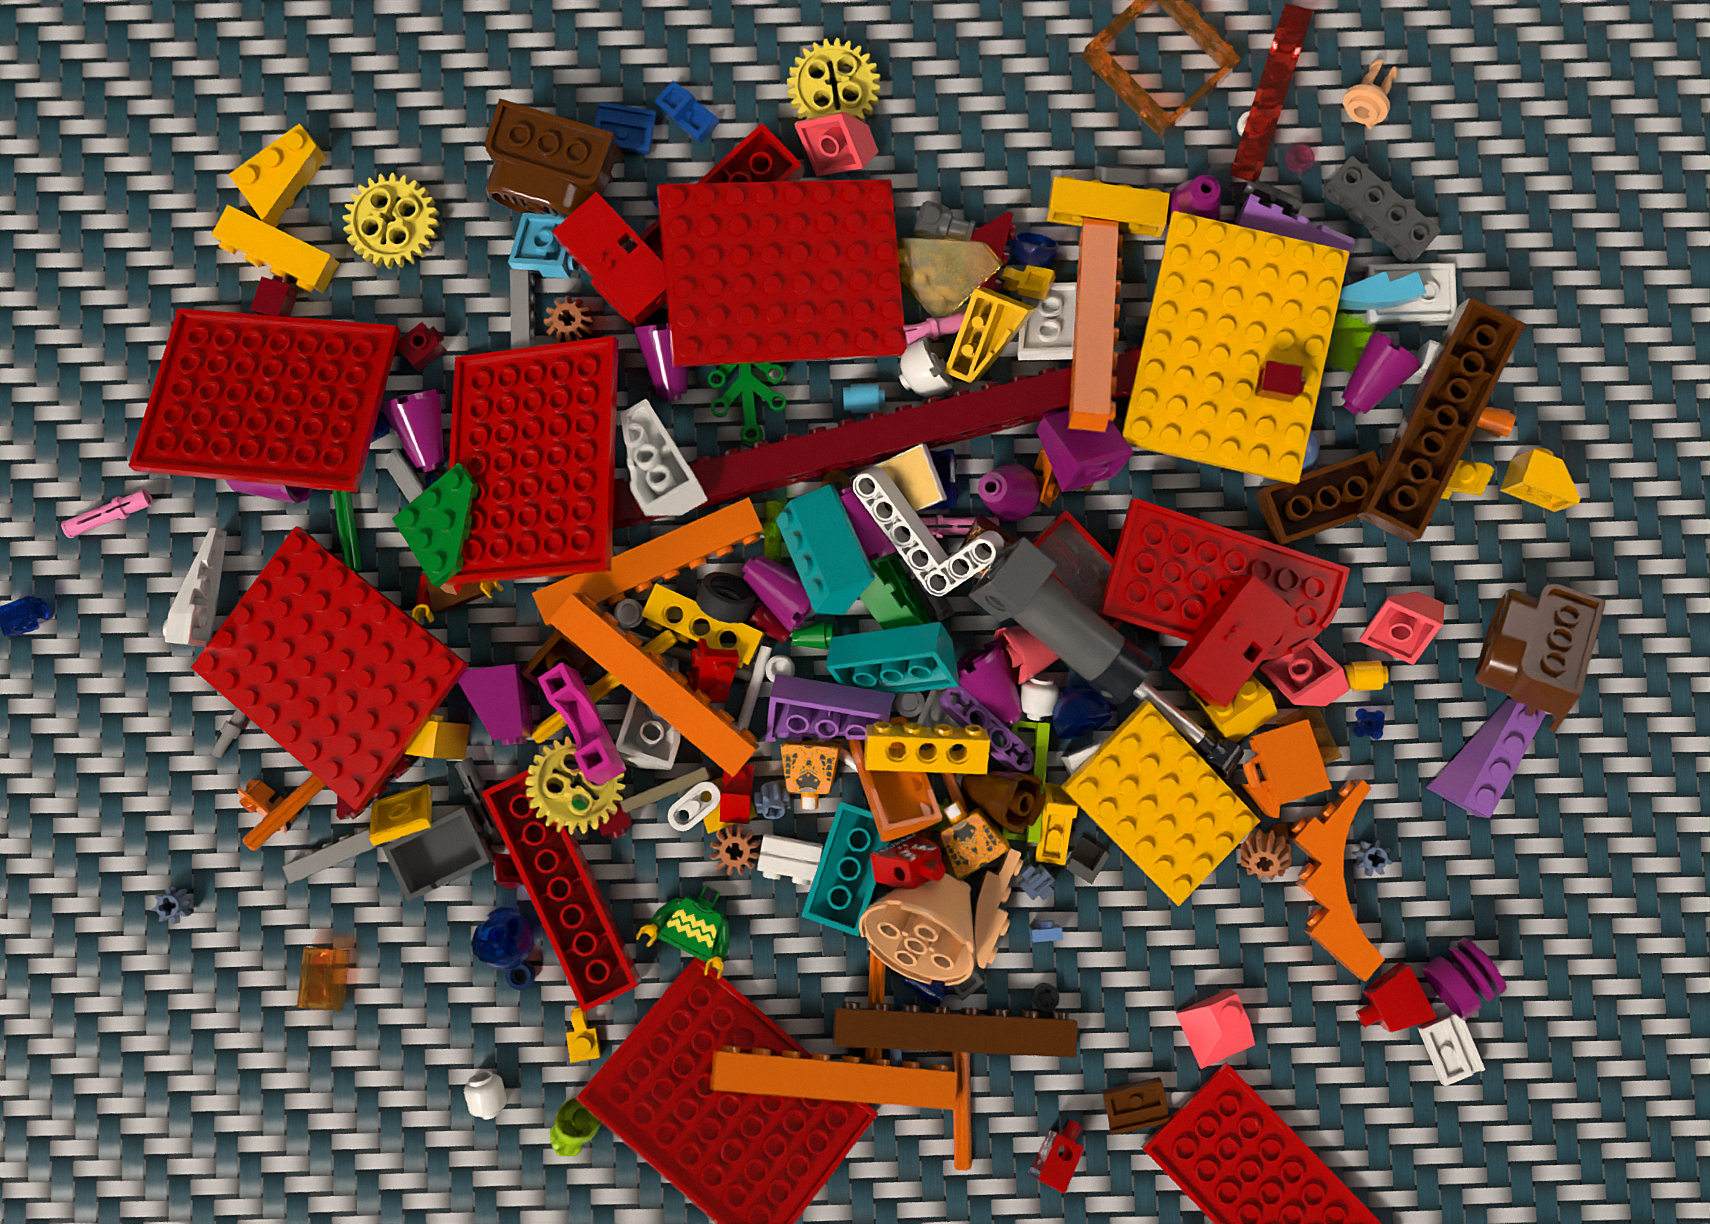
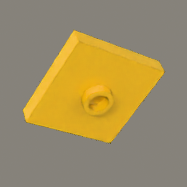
M429 784L372 802L369 839L373 846L431 827L433 791Z

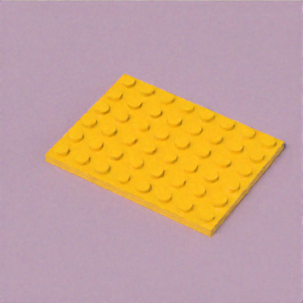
M1173 211L1122 431V436L1132 447L1295 485L1298 484L1350 251ZM1266 360L1303 366L1302 376L1306 378L1303 393L1301 395L1298 394V397L1292 402L1255 396L1259 367Z

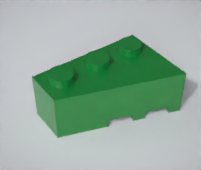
M896 553L869 562L875 579L859 597L883 630L934 623Z

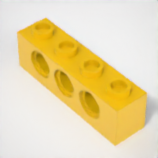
M655 584L641 614L642 617L647 619L646 625L659 631L666 627L674 631L673 634L678 640L687 644L690 639L698 642L699 638H705L709 649L737 650L740 657L737 667L741 669L743 664L751 666L765 636L763 632L744 623H726L711 618L699 608L696 601L659 584ZM673 608H681L683 611V618L678 623H670L668 620V613ZM700 620H707L710 624L709 632L703 636L697 635L694 630L695 624ZM726 632H733L737 637L736 644L731 648H725L721 644V638Z
M876 722L874 725L866 724L865 768L866 770L987 774L990 739L987 730L977 725H967L965 728H952V726L947 724H937L934 727H925L918 723H906L904 726L891 725L888 722ZM894 742L903 743V746L898 749L889 747ZM924 743L934 744L928 750L920 749V746ZM955 744L964 745L962 749L958 751L950 750V748Z

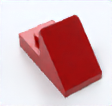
M744 764L734 777L724 770L722 792L720 793V822L750 823L754 765Z

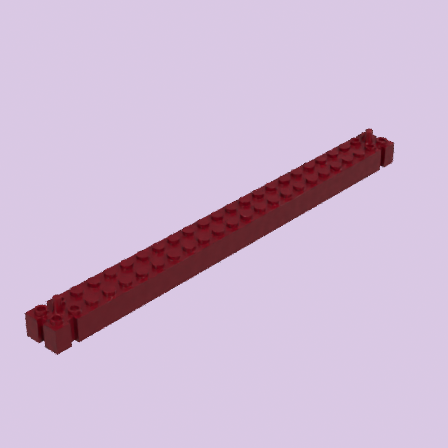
M1141 345L1129 347L1124 350V354L1118 355L1116 370H1112V377H1117L1115 395H1111V402L1130 398ZM1072 362L1067 364L1065 369L1056 371L1055 367L1046 368L1039 371L1038 376L1027 378L1026 374L1015 376L1007 384L999 385L998 382L988 383L981 386L980 391L970 393L969 389L960 390L953 393V397L941 400V397H933L923 401L924 405L912 407V404L902 405L895 408L894 413L884 415L883 411L871 413L866 416L867 420L855 422L854 419H847L837 423L838 427L826 430V426L810 429L808 435L797 437V434L782 436L780 437V442L769 444L768 441L752 444L750 450L740 452L739 448L730 449L722 452L723 457L711 459L710 456L696 458L693 460L694 464L688 466L701 486L707 501L690 511L883 462L920 444H927L928 450L1039 422L1042 421L1044 415L1051 411L1059 410L1060 413L1068 411L1070 408ZM624 478L614 479L613 530L673 516L645 515L631 491V480L624 481Z

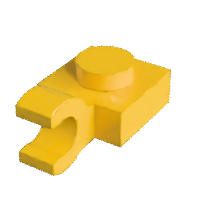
M1030 265L1026 266L1024 272L1005 267L1001 275V279L1005 280L1003 289L1009 291L1017 290L1018 295L1042 300L1047 299L1056 278L1055 270Z
M580 1007L573 1008L570 1014L574 1029L566 1032L570 1063L600 1058L602 1054L597 1026L588 1027L586 1011L582 1013Z

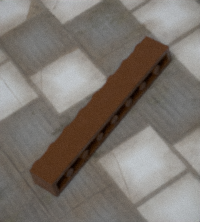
M842 1001V1007L834 1006L832 1044L841 1047L1076 1058L1077 1020L1069 1018V1013L1051 1012V1017H1039V1011L1021 1010V1016L1009 1015V1010L991 1009V1014H980V1008L962 1007L961 1013L950 1012V1007L932 1006V1011H920V1005L902 1004V1010L890 1009V1004L872 1003V1008H860V1002Z

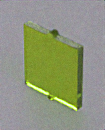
M1337 310L1326 362L1332 364L1334 369L1340 368L1352 374L1369 337L1374 331L1379 333L1380 331L1363 323L1361 318L1355 319Z

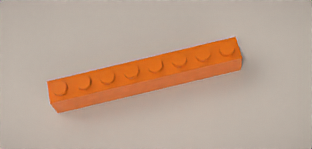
M1084 218L1079 237L1068 428L1105 432L1108 420L1113 421L1115 416L1116 402H1111V395H1115L1117 377H1112V370H1116L1118 352H1113V346H1117L1119 328L1114 327V322H1118L1120 304H1115V298H1119L1121 280H1116V275H1120L1122 257H1117V252H1121L1123 234H1118L1119 222Z
M748 497L612 557L611 571L574 574L535 591L532 595L545 625L554 627L549 620L571 593H579L581 595L584 592L597 602L595 607L598 610L599 606L608 602L612 606L625 600V595L636 590L637 594L653 588L652 583L663 578L664 582L680 576L679 571L690 566L691 570L707 564L706 559L717 554L718 558L724 557L734 551L733 547L738 544L751 545L761 539L760 535L765 532Z
M584 592L581 595L579 593H571L549 622L728 774L734 777L759 748V745L755 743L757 738L749 730L737 728L732 723L734 718L725 710L720 708L717 711L709 704L711 699L699 689L696 691L691 689L687 685L688 679L677 670L671 672L663 664L666 661L653 650L650 653L641 646L643 642L631 631H628L626 634L618 627L620 622L608 612L604 614L595 607L597 602Z
M722 1045V1051H714L710 1084V1089L955 1110L957 1072L948 1071L949 1065L931 1063L930 1069H920L919 1062L901 1061V1067L890 1066V1060L872 1058V1064L860 1063V1057L842 1056V1062L830 1061L831 1055L812 1053V1059L800 1058L801 1052L782 1051L781 1057L770 1056V1049L752 1048V1054L740 1053V1047Z

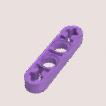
M949 687L940 694L939 704L941 709L961 728L973 725L970 721V714L972 712L977 713L981 717V727L987 730L990 739L989 753L1010 772L1024 773L1033 767L1035 757L1032 750L963 687ZM952 695H955L957 697V704L953 705L950 702L952 700ZM967 705L969 709L964 711L962 714L961 711L964 710V707ZM993 732L999 733L1003 737L1004 744L1002 747H997L993 743ZM1012 746V749L1009 750L1010 753L1006 754L1005 751ZM1019 754L1023 757L1021 765L1016 762L1018 760L1017 755Z

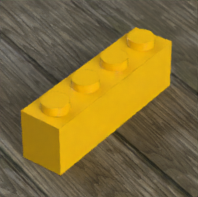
M1071 176L1054 177L1050 189L1046 221L1082 226L1084 218L1119 222L1118 232L1161 238L1166 227L1170 193L1162 192L1156 188L1146 190L1133 188L1128 184H1104L1100 180L1082 181L1076 180Z
M230 205L226 206L211 234L220 242L218 247L232 255H235L238 251L246 255L244 260L259 268L264 264L271 268L270 273L285 279L289 276L297 280L295 285L310 293L315 289L324 294L339 265V262L330 254Z

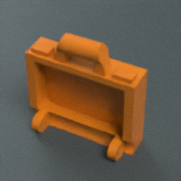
M1309 719L1250 736L1251 740H1249L1252 752L1255 751L1256 755L1243 764L1249 786L1251 788H1267L1266 794L1269 803H1272L1273 806L1288 803L1332 788ZM1255 763H1259L1264 781H1260Z

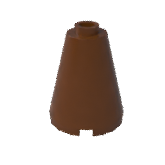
M987 770V774L967 773L961 780L963 796L1007 830L1014 833L1025 832L1022 830L1027 825L1033 826L1036 823L1045 801V795L1040 793V785L1043 786V782L1037 776L1030 773Z

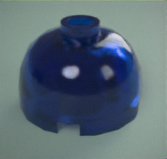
M1071 686L1062 692L1063 696L1058 698L1052 711L1053 727L1061 740L1085 736L1086 734L1083 731L1092 727L1097 731L1113 719L1109 704L1099 692L1089 688L1080 689L1079 686Z
M501 907L491 911L487 915L489 919L482 926L479 923L475 929L472 938V951L487 966L496 970H510L521 965L532 952L534 932L525 916L511 907Z

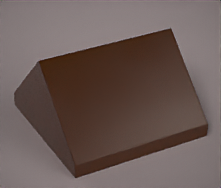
M557 629L521 669L520 673L542 689L538 678L562 662L578 670L582 679L597 662Z

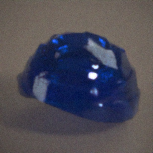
M1020 232L1016 233L1012 240L1015 257L1024 266L1030 265L1043 268L1052 263L1059 252L1060 246L1054 239L1042 234Z

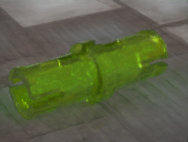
M769 501L765 504L766 518L765 527H763L764 531H762L764 536L763 556L776 562H781L783 536L776 518L783 511L784 504L783 502Z

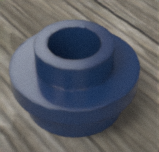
M516 960L506 970V981L513 989H527L535 981V968L527 960ZM518 969H523L526 972L524 980L517 977L516 972Z

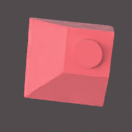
M846 112L805 119L794 124L816 177L864 168L879 152L869 126Z
M1418 591L1389 596L1360 636L1359 641L1414 665L1443 626L1444 603Z
M1313 640L1304 649L1294 654L1270 659L1259 667L1260 671L1294 705L1327 706L1350 690L1343 668Z
M1227 989L1175 1012L1200 1069L1255 1045L1250 1021L1238 994L1231 989Z

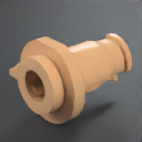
M1383 59L1373 61L1369 67V73L1364 76L1361 84L1349 88L1343 98V105L1348 115L1356 122L1366 124L1368 129H1372L1376 123L1382 122L1386 118L1390 110V102L1387 95L1391 89L1392 82L1398 75L1396 66H1393L1380 87L1372 84L1384 62Z

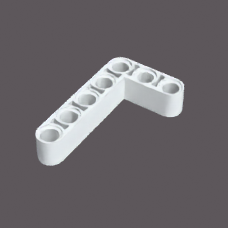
M872 466L854 479L853 490L926 590L932 595L942 596L989 565L1003 550L1004 541L997 532L986 531L950 556H947L882 468ZM867 478L874 482L875 488L868 485ZM884 502L892 506L893 512L886 509ZM902 526H905L909 529L911 536H908L903 532ZM982 543L988 544L992 549V553L986 552L982 547ZM919 550L924 551L928 555L929 560L924 559L920 555ZM959 559L965 560L968 563L969 568L963 567L960 564ZM937 574L942 575L946 583H942L938 579Z

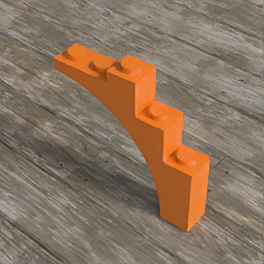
M1354 779L1353 781L1348 780L1339 789L1338 793L1340 796L1334 803L1329 802L1323 807L1319 813L1321 817L1319 820L1314 816L1308 815L1305 818L1300 817L1290 829L1293 832L1288 838L1314 860L1313 864L1308 863L1301 869L1298 874L1300 879L1295 884L1322 907L1320 911L1316 909L1309 915L1306 920L1307 926L1303 930L1352 974L1366 982L1385 958L1368 941L1358 925L1347 898L1344 881V849L1349 827L1359 805L1372 788L1364 780Z

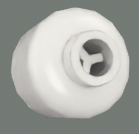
M1035 675L1030 680L1022 683L1020 699L1023 712L1027 713L1028 719L1043 721L1045 716L1053 715L1056 712L1059 688L1053 683V679Z
M482 1071L474 1074L469 1078V1082L464 1087V1095L469 1112L474 1116L492 1119L500 1114V1110L507 1103V1095L502 1078L497 1074H492L491 1071Z

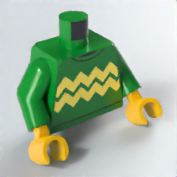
M705 885L698 899L690 895L685 896L684 899L674 898L655 912L648 924L640 929L637 939L643 933L649 934L651 937L647 944L649 947L657 937L707 962L704 972L706 976L710 968H717L719 970L717 979H720L724 968L723 963L731 944L729 924L723 919L724 912L714 908L721 892Z

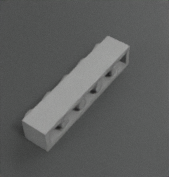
M524 269L510 270L511 349L534 347L535 329L532 328V322H535V312L532 311V304L535 303V296L532 293L534 275H531L529 270Z
M367 827L356 831L357 835L352 837L349 834L339 838L340 842L336 844L330 842L322 845V850L317 852L315 849L304 853L305 857L301 859L298 857L292 858L287 861V865L282 867L289 884L374 849L380 846V844L372 845L369 839L370 829L367 830Z

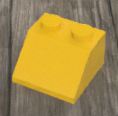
M1536 448L1512 458L1500 488L1502 492L1553 512L1577 505L1581 499L1564 461L1554 457V453L1545 448Z

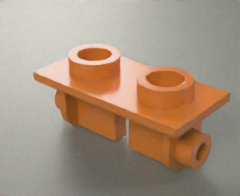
M1043 448L1039 450L1034 469L1044 472L1043 476H1035L1039 482L1040 501L1046 507L1051 508L1052 501H1055L1058 497L1059 484Z
M254 778L250 779L245 785V788L248 789L246 792L240 787L237 789L241 799L239 803L250 813L256 810L264 818L285 800L279 796L271 804L269 800L276 792L260 779L257 781ZM296 813L287 822L292 824L299 817V814ZM286 823L279 828L285 834L288 832Z

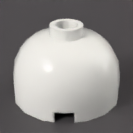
M926 337L909 346L901 356L900 367L902 374L899 375V378L906 390L912 388L920 396L935 397L953 387L951 385L954 383L952 376L944 373L946 368L943 358L939 360L934 353L937 351L936 347Z

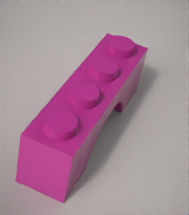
M562 662L540 676L538 680L549 703L564 718L575 738L577 751L574 753V756L585 779L602 786L626 771L627 769L579 671Z

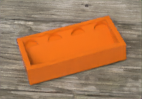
M904 716L889 719L891 725L904 726V724L908 723ZM865 739L847 740L882 842L915 833L942 820V815L926 772L866 770L864 762ZM894 742L889 747L898 749L903 746V743Z

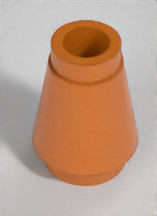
M1485 407L1476 426L1498 438L1500 436L1508 437L1514 425L1516 415L1511 414L1510 410Z

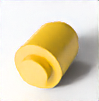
M1380 660L1355 661L1342 667L1348 686L1352 691L1382 690L1383 685L1388 683L1387 666H1382Z

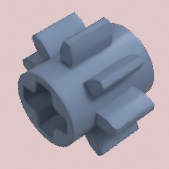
M777 782L765 783L761 786L760 793H754L757 813L763 812V816L767 819H778L785 814V809L791 808L787 788L782 789L781 784Z
M1373 839L1371 846L1366 841H1360L1361 848L1359 851H1352V854L1357 856L1358 861L1354 867H1365L1364 874L1370 877L1373 874V870L1378 874L1384 875L1383 868L1387 864L1393 863L1388 860L1387 856L1391 849L1387 847L1379 848L1380 840ZM1369 854L1377 856L1375 862L1368 860Z
M1029 864L1019 873L1024 879L1018 884L1032 900L1040 896L1044 901L1054 892L1050 885L1055 880L1041 864L1035 869Z
M174 886L167 887L165 890L166 895L161 893L154 896L158 901L156 907L152 908V911H157L160 915L159 922L170 918L173 925L180 923V916L187 917L191 915L188 909L194 900L189 899L185 895L187 893L186 888L176 893ZM175 902L176 908H171L170 903Z

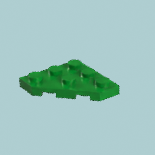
M460 463L452 467L392 518L432 585L438 588L462 569L464 557L461 556L464 540H468L473 517L470 515L472 500L476 499L479 488L466 467Z

